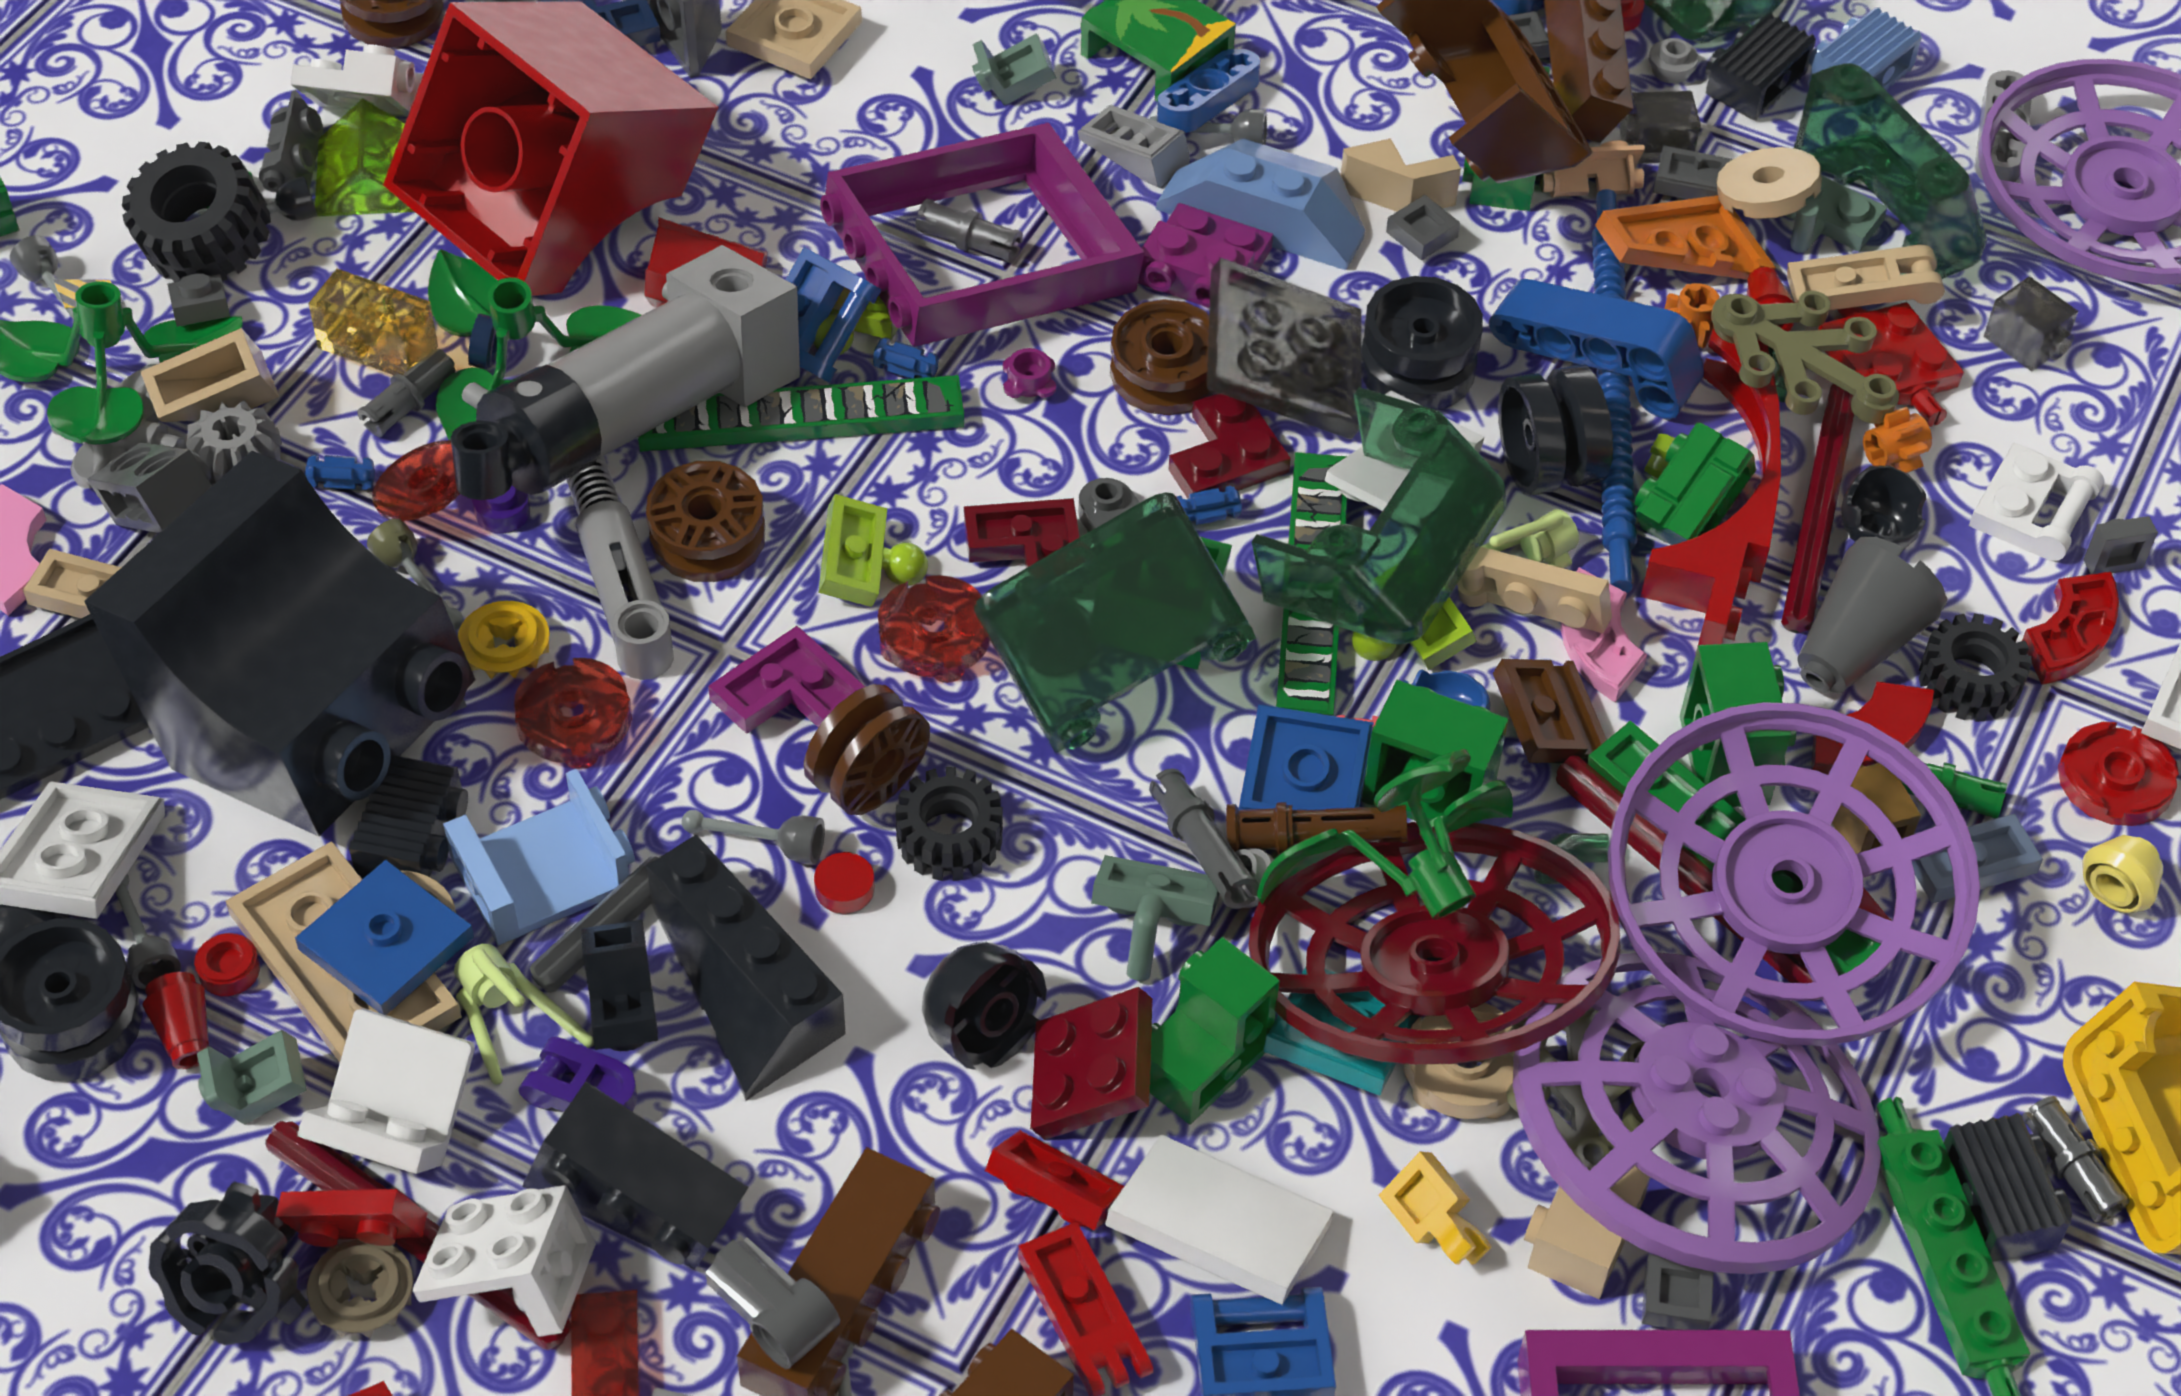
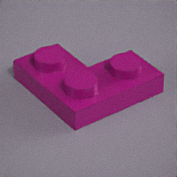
M795 626L711 683L708 689L710 701L747 734L791 703L812 723L819 727L821 722L840 702L856 690L866 686L800 627Z

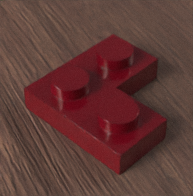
M1241 385L1194 401L1192 417L1208 439V442L1169 455L1168 470L1187 499L1191 493L1218 488L1219 492H1225L1227 486H1232L1238 491L1289 473L1291 462L1290 456Z
M1074 498L964 506V527L969 563L1024 559L1030 602L1051 583L1061 585L1072 598L1086 597V577Z

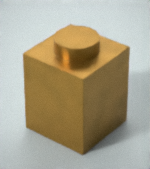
M1880 763L1870 766L1861 765L1851 787L1860 791L1882 810L1895 826L1902 839L1914 835L1921 814L1900 779ZM1840 805L1832 824L1849 842L1855 853L1858 854L1880 847L1879 840L1867 825L1849 809Z

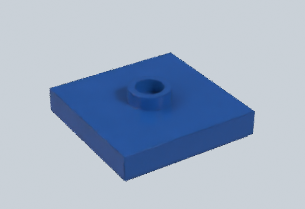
M1258 704L1238 809L1275 808L1277 802H1286L1287 805H1293V810L1360 807L1374 722Z
M385 860L298 934L295 940L299 951L377 1012L387 1015L472 940L474 934L471 924Z

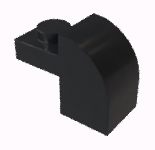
M643 920L581 928L583 959L590 999L595 1050L610 1048L615 1051H630L641 1047L644 1043L658 1041V1027Z

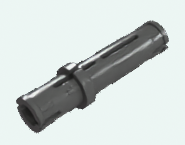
M1171 768L1158 773L1156 777L1160 780L1166 792L1164 793L1158 783L1153 780L1150 783L1149 791L1167 815V825L1172 835L1186 843L1220 893L1226 906L1232 909H1239L1249 905L1252 900L1242 888V885L1246 886L1251 895L1257 897L1259 884L1249 873L1215 824V814L1212 807L1206 800L1203 801L1195 795L1186 782L1185 776L1178 769Z

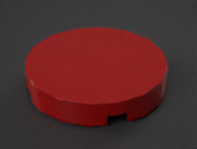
M2099 722L2085 726L2069 738L2058 765L2060 786L2071 803L2089 817L2110 825L2136 826L2154 821L2169 808L2177 789L2176 779L2179 773L2177 762L2164 743L2142 734V729L2135 726L2132 727L2131 731L2124 728H2116L2118 722Z

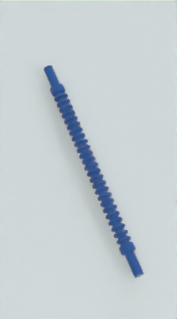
M1603 189L1596 194L1597 221L1604 210L1617 209V196L1613 190ZM1595 227L1592 231L1594 293L1625 300V263L1619 262ZM1597 368L1598 382L1603 390L1609 410L1613 435V460L1610 474L1604 482H1601L1600 486L1602 490L1601 501L1603 503L1601 508L1603 514L1602 544L1609 551L1610 584L1629 593L1633 587L1631 550H1633L1637 543L1636 518L1634 515L1636 508L1633 503L1635 499L1633 492L1635 484L1632 468L1634 461L1631 456L1633 453L1631 445L1633 438L1630 422L1632 416L1629 399L1631 394L1629 389L1630 379L1628 375Z

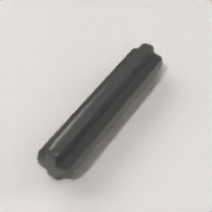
M658 857L648 858L531 964V977L537 985L549 993L555 992L584 966L581 928L633 921L652 904L647 865L658 859Z

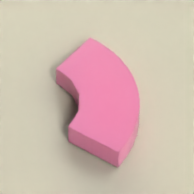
M1 484L0 610L9 616L26 600L23 589L40 564L31 554L34 537L47 519L41 506Z
M1579 567L1578 570L1576 571V572H1579V573H1583V574L1595 576V575H1593V574H1591V573H1589V572L1583 570V569L1580 568V567ZM1609 584L1612 618L1604 633L1585 628L1569 627L1561 622V634L1568 656L1571 661H1574L1582 677L1601 694L1616 703L1644 668L1647 654L1629 640L1621 626L1620 614L1625 605L1627 593Z

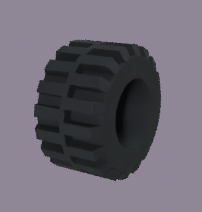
M187 142L176 145V150L169 153L164 149L156 154L158 159L151 164L146 161L138 168L141 172L138 178L131 177L126 186L131 194L123 196L122 207L126 213L122 217L130 235L152 267L154 266L162 277L167 279L170 276L173 282H179L183 277L192 274H205L208 276L220 274L223 282L228 280L227 274L234 270L239 274L247 268L245 262L249 258L256 259L262 250L258 244L266 242L270 231L266 225L271 223V216L266 207L268 205L236 154L232 156L227 148L220 145L213 149L209 142H198L195 147H190ZM209 207L200 216L184 222L190 215H192L196 211Z

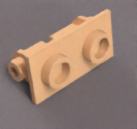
M1616 140L1605 142L1599 147H1591L1592 154L1576 167L1540 174L1541 192H1550L1551 197L1587 196L1589 193L1588 178H1595L1597 193L1603 189H1610L1616 194H1633L1634 189H1642L1644 186L1643 169L1635 167L1645 150V146L1628 145L1625 141Z

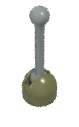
M391 519L376 527L367 540V548L390 568H397L403 565L418 586L440 596L413 561L417 554V540L407 524L401 519ZM442 598L453 627L456 630L463 623V616L458 609L450 608Z

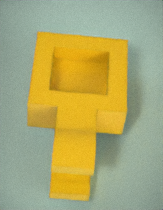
M1419 1152L1378 1195L1416 1243L1429 1244L1435 1237L1444 1253L1455 1264H1460L1466 1258L1471 1265H1475L1492 1248L1486 1237L1474 1225L1458 1214L1470 1199L1432 1152Z

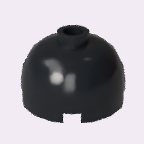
M974 942L958 947L944 957L933 970L923 992L921 1010L930 1037L951 1058L967 1069L976 1070L974 1065L981 1063L994 1068L1004 1064L1020 1052L1035 1033L1036 1021H1039V1019L1032 1014L1037 1004V997L1046 1001L1047 987L1043 972L1031 960L1016 950L990 942Z

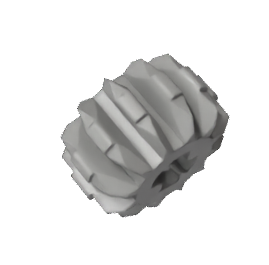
M245 400L240 402L235 408H228L221 401L218 411L213 413L201 410L199 422L188 425L186 449L196 452L205 461L211 472V478L208 479L211 485L215 484L251 451L278 461L281 458L279 452L281 451L280 445L282 441L279 429L275 428L274 422L266 414L264 407L252 410Z

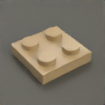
M754 0L726 30L727 46L812 79L862 23V7L845 0Z

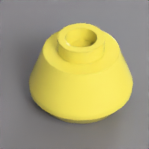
M2121 835L2092 847L2086 852L2082 860L2083 878L2087 888L2097 900L2107 907L2124 913L2142 912L2149 909L2156 901L2163 875V864L2157 849L2149 841L2140 837Z

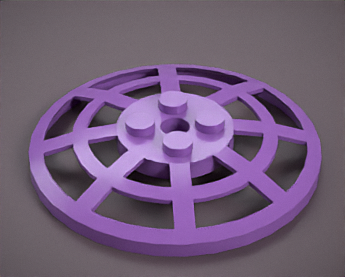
M2081 59L2056 63L2035 70L2013 82L1997 97L1989 110L1978 144L1979 167L1985 186L2001 212L2019 231L2038 246L2058 258L2087 271L2128 282L2151 285L2181 284V265L2176 261L2181 259V245L2166 249L2156 234L2168 229L2172 225L2181 227V166L2166 152L2170 144L2181 150V74L2140 62L2116 59ZM2094 85L2135 88L2174 100L2162 121L2130 111L2100 109ZM2067 87L2074 88L2079 111L2057 117L2041 126L2037 131L2014 113L2019 106L2036 96ZM2001 126L2022 143L2026 144L2019 165L2021 183L2000 180L1996 174L1992 161V149L1996 134ZM2106 126L2130 128L2148 133L2151 137L2146 142L2126 136H2109ZM2078 128H2085L2089 139L2077 147L2072 155L2050 142L2061 134ZM2038 155L2064 171L2062 187L2037 186L2035 181V164ZM2116 182H2121L2126 188L2118 185ZM2013 199L2029 202L2033 210L2048 226L2069 241L2065 242L2046 231L2025 214ZM2046 204L2070 205L2086 222L2077 232L2059 219ZM2106 231L2134 236L2143 251L2121 249L2100 243L2098 240ZM2090 250L2099 255L2123 261L2153 263L2157 268L2128 265L2096 256L2088 251Z
M1764 702L1731 707L1699 718L1670 735L1645 758L1627 784L1613 819L1608 848L1609 886L1615 908L1619 914V921L1633 949L1654 977L1682 1003L1714 1023L1751 1038L1785 1045L1826 1046L1857 1041L1888 1030L1918 1012L1944 987L1967 950L1977 921L1980 894L1977 855L1967 824L1948 790L1924 762L1899 741L1872 725L1834 710L1800 703ZM1759 730L1797 731L1826 737L1844 745L1829 775L1792 765H1762L1755 767L1745 733ZM1721 739L1730 773L1702 787L1683 805L1679 813L1648 792L1656 779L1678 759L1706 743ZM1865 756L1882 764L1907 785L1927 809L1936 826L1902 839L1895 826L1882 810L1860 791L1851 787ZM1791 786L1818 793V796L1809 814L1787 810L1769 811L1761 787ZM1737 793L1746 820L1733 829L1725 841L1695 824L1696 820L1713 804L1728 795ZM1840 805L1849 809L1867 825L1879 840L1880 847L1858 854L1855 853L1849 842L1835 828L1830 826ZM1636 813L1667 834L1663 843L1659 866L1663 900L1631 903L1626 888L1625 854L1629 829ZM1682 845L1715 863L1712 875L1713 891L1681 897L1678 865ZM1945 849L1952 865L1955 890L1952 927L1947 940L1911 929L1917 898L1915 871L1912 862ZM1892 869L1896 891L1895 910L1892 921L1859 908L1863 895V878ZM1779 870H1788L1795 873L1802 881L1803 890L1798 893L1781 891L1775 886L1772 880V873ZM1723 915L1727 923L1744 938L1732 963L1720 956L1706 943L1693 926L1692 920ZM1673 924L1677 934L1692 954L1712 972L1723 978L1712 1002L1692 990L1663 963L1646 941L1640 929L1641 927ZM1846 929L1881 943L1879 948L1865 962L1838 976L1825 949V946L1835 941ZM1766 950L1783 954H1800L1813 982L1784 983L1764 979L1754 974ZM1899 950L1936 962L1928 977L1906 999L1871 1019L1865 1021L1862 1019L1847 993L1875 978L1893 961ZM1746 990L1760 996L1785 1001H1813L1822 999L1838 1028L1829 1030L1787 1029L1752 1021L1735 1014V1011Z
M1656 952L1663 963L1686 985L1712 1002L1717 991L1705 988L1702 979L1721 985L1722 977L1712 972L1698 958L1682 954ZM1626 953L1619 955L1615 973L1639 970L1650 971L1637 953ZM1601 959L1585 963L1561 977L1559 984L1587 985L1589 983L1588 980L1593 979L1597 973ZM1663 984L1640 987L1627 991L1618 997L1605 990L1602 997L1592 1006V1008L1599 1012L1594 1016L1583 1035L1578 1053V1061L1540 1063L1541 1041L1525 1049L1515 1051L1513 1058V1090L1519 1118L1533 1150L1550 1176L1581 1209L1606 1229L1644 1251L1677 1264L1719 1273L1757 1274L1785 1270L1811 1261L1841 1241L1863 1214L1876 1187L1881 1161V1151L1877 1142L1880 1138L1879 1127L1871 1099L1856 1069L1837 1044L1813 1047L1823 1056L1839 1078L1854 1108L1830 1098L1828 1088L1817 1066L1801 1045H1785L1751 1037L1745 1040L1729 1030L1715 1026L1713 1021L1685 1004L1688 1022L1661 1027L1635 1007L1653 1001L1678 999ZM1747 990L1744 996L1768 1008L1780 1018L1774 1021L1765 1013L1742 1000L1735 1011L1737 1015L1763 1024L1787 1029L1823 1030L1806 1012L1791 1001L1760 996ZM1544 1003L1537 1011L1528 1016L1524 1026L1551 1014L1558 1004ZM1615 1022L1645 1042L1635 1062L1600 1061V1051L1604 1037ZM1780 1048H1783L1801 1070L1811 1092L1781 1084L1775 1070L1766 1058ZM1694 1083H1703L1710 1086L1717 1092L1719 1097L1709 1098L1704 1096L1697 1090ZM1603 1085L1630 1086L1634 1104L1644 1122L1630 1132L1612 1108ZM1581 1086L1583 1098L1592 1118L1606 1139L1615 1147L1590 1171L1575 1156L1557 1129L1545 1101L1543 1087ZM1784 1109L1813 1116L1816 1119L1813 1141L1803 1158L1776 1129ZM1834 1124L1862 1135L1864 1147L1861 1175L1851 1196L1841 1207L1816 1175L1831 1150L1835 1130ZM1664 1140L1684 1153L1706 1159L1707 1178L1676 1167L1657 1156L1652 1150ZM1762 1148L1784 1172L1781 1175L1762 1181L1734 1182L1733 1161L1749 1157ZM1636 1166L1643 1173L1670 1189L1696 1199L1708 1201V1237L1692 1234L1658 1221L1628 1204L1610 1189ZM1797 1190L1800 1191L1822 1222L1810 1230L1784 1239L1761 1242L1735 1241V1205L1746 1206L1769 1203L1787 1197Z

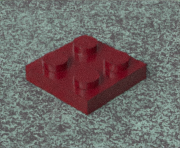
M1140 987L1036 1021L1030 1129L1044 1140L1149 1107L1153 998Z

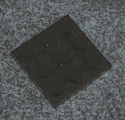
M1220 257L1211 270L1207 389L1352 439L1362 427L1361 309Z

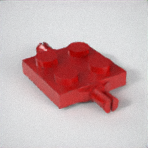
M1908 302L1870 311L1863 309L1861 306L1836 309L1843 318L1826 322L1819 326L1818 330L1844 329L1846 321L1852 317H1864L1872 321L1877 328V333L1869 351L1865 353H1853L1848 350L1824 352L1866 378L1872 374H1883L1890 377L1895 382L1899 392L1897 405L1914 406L1918 413L1926 420L1929 427H1932L1933 424L1937 426L1946 418L1947 411L1942 408L1933 395L1957 388L1964 371Z

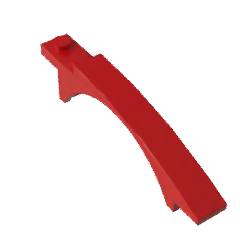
M1714 329L1712 330L1708 347L1727 363L1706 358L1703 366V378L1717 388L1732 403L1745 421L1758 450L1761 482L1745 505L1716 528L1678 544L1652 549L1640 596L1706 613L1698 645L1722 644L1723 638L1735 641L1743 608L1732 606L1734 597L1745 599L1750 581L1761 582L1771 545L1781 480L1780 403L1774 373L1770 383L1762 388H1753L1743 383L1739 377L1741 362L1735 344L1721 339ZM1758 340L1760 351L1769 354L1768 345ZM1752 368V369H1754V370H1756V371H1762L1761 369H1758V368Z

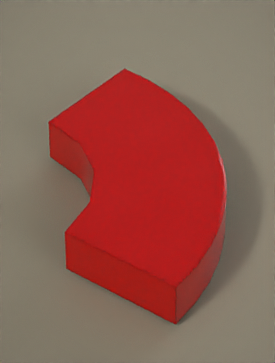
M2111 571L2059 579L2054 590L2058 607L2057 612L2045 623L2026 629L2022 641L2025 640L2029 647L2027 654L2031 656L2032 665L2041 685L2057 682L2079 673L2096 660L2106 647L2116 624L2119 610L2118 590Z
M1877 681L1871 699L1860 710L1847 714V716L1872 725L1909 749L1918 739L1926 724L1933 703L1934 690ZM1813 735L1811 770L1829 775L1844 744L1826 737ZM1865 756L1861 765L1870 766L1878 762Z

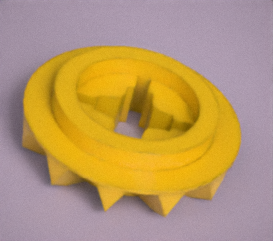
M497 601L481 606L466 617L458 631V638L471 670H484L491 680L498 673L508 672L512 677L516 678L519 670L524 667L536 669L539 657L542 654L549 653L550 631L545 617L534 607L518 601ZM493 636L496 638L500 637L503 640H509L514 636L516 647L501 644L495 648Z

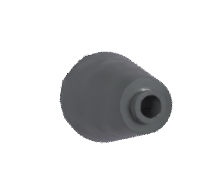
M1860 537L1847 549L1797 657L1802 679L1818 692L1828 693L1830 691L1841 693L1937 621L1942 613L1941 611L1947 605V596L1941 582L1928 566L1920 560L1915 567H1912L1898 557L1904 548L1893 542L1878 537Z

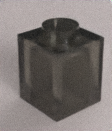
M1692 91L1632 93L1633 110L1620 122L1621 141H1625L1629 145L1645 146L1638 164H1659L1663 146L1696 151L1701 123Z
M2028 276L1995 300L1983 337L2032 372L2050 358L2054 361L2058 360L2069 349L2074 340L2071 330L2078 310Z

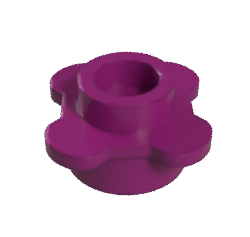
M1034 348L1020 349L1003 361L1002 369L1007 373L1008 380L1003 385V390L1007 396L1019 398L1021 396L1036 397L1039 395L1046 398L1056 392V382L1051 379V373L1055 370V361L1043 351Z

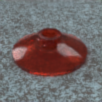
M451 440L431 442L417 447L401 456L383 472L376 482L372 494L373 504L381 516L389 520L401 519L402 521L419 519L443 510L460 495L455 483Z

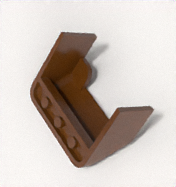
M1383 0L1376 6L1379 13L1408 38L1413 47V50L1408 55L1419 72L1426 78L1434 74L1444 83L1466 123L1448 138L1452 145L1465 155L1467 163L1482 181H1486L1490 177L1495 182L1502 183L1573 168L1592 154L1591 147L1529 41L1515 22L1492 0Z

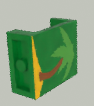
M1104 0L1098 6L1090 8L1082 17L1080 25L1081 55L1089 59L1106 45L1112 43L1156 71L1154 101L1158 102L1159 94L1220 52L1234 49L1236 23L1198 0Z

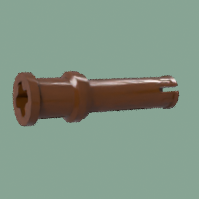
M1277 802L1275 808L1239 810L1236 804H1227L1226 807L1227 841L1235 852L1241 849L1277 850L1280 855L1292 846L1333 828H1336L1339 833L1353 830L1367 843H1408L1406 804L1396 806L1385 812L1379 811L1377 807L1293 810V805H1287L1286 802Z

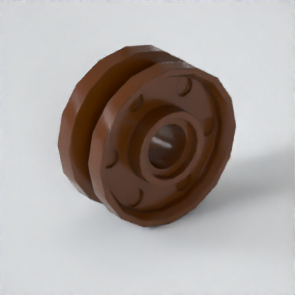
M340 0L343 26L353 38L368 45H379L388 48L410 46L432 35L440 28L445 16L443 0Z
M1161 299L1144 302L1128 310L1115 324L1111 339L1112 358L1110 376L1115 391L1128 404L1147 413L1174 415L1192 411L1194 401L1213 395L1219 386L1223 338L1218 324L1204 310L1184 301Z
M721 461L690 462L674 467L659 478L647 496L646 519L650 528L649 541L657 562L672 575L693 582L721 581L739 575L755 563L765 546L763 496L756 481L741 468Z
M872 684L856 690L840 702L821 722L807 748L803 761L804 776L821 792L830 793V798L848 815H863L879 808L892 798L912 777L925 755L930 740V724L913 707L903 706V701L887 685Z

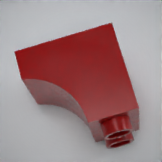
M581 1L450 2L383 186L496 280L504 278L523 280L530 287L532 296L562 293L587 255L619 224L650 205L670 198L682 197L719 107Z

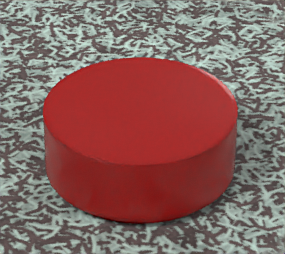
M849 852L835 853L826 857L819 863L814 873L816 898L823 907L835 913L847 914L861 910L868 905L874 895L875 882L872 866L862 856Z
M224 933L216 935L204 942L195 955L194 965L199 981L205 990L214 995L233 996L242 993L255 983L260 973V962L254 944L240 934Z

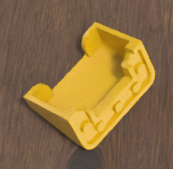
M2134 981L2071 1036L2063 1052V1068L2112 1179L2130 1200L2129 1204L2125 1207L2140 1240L2146 1248L2154 1253L2181 1255V987Z

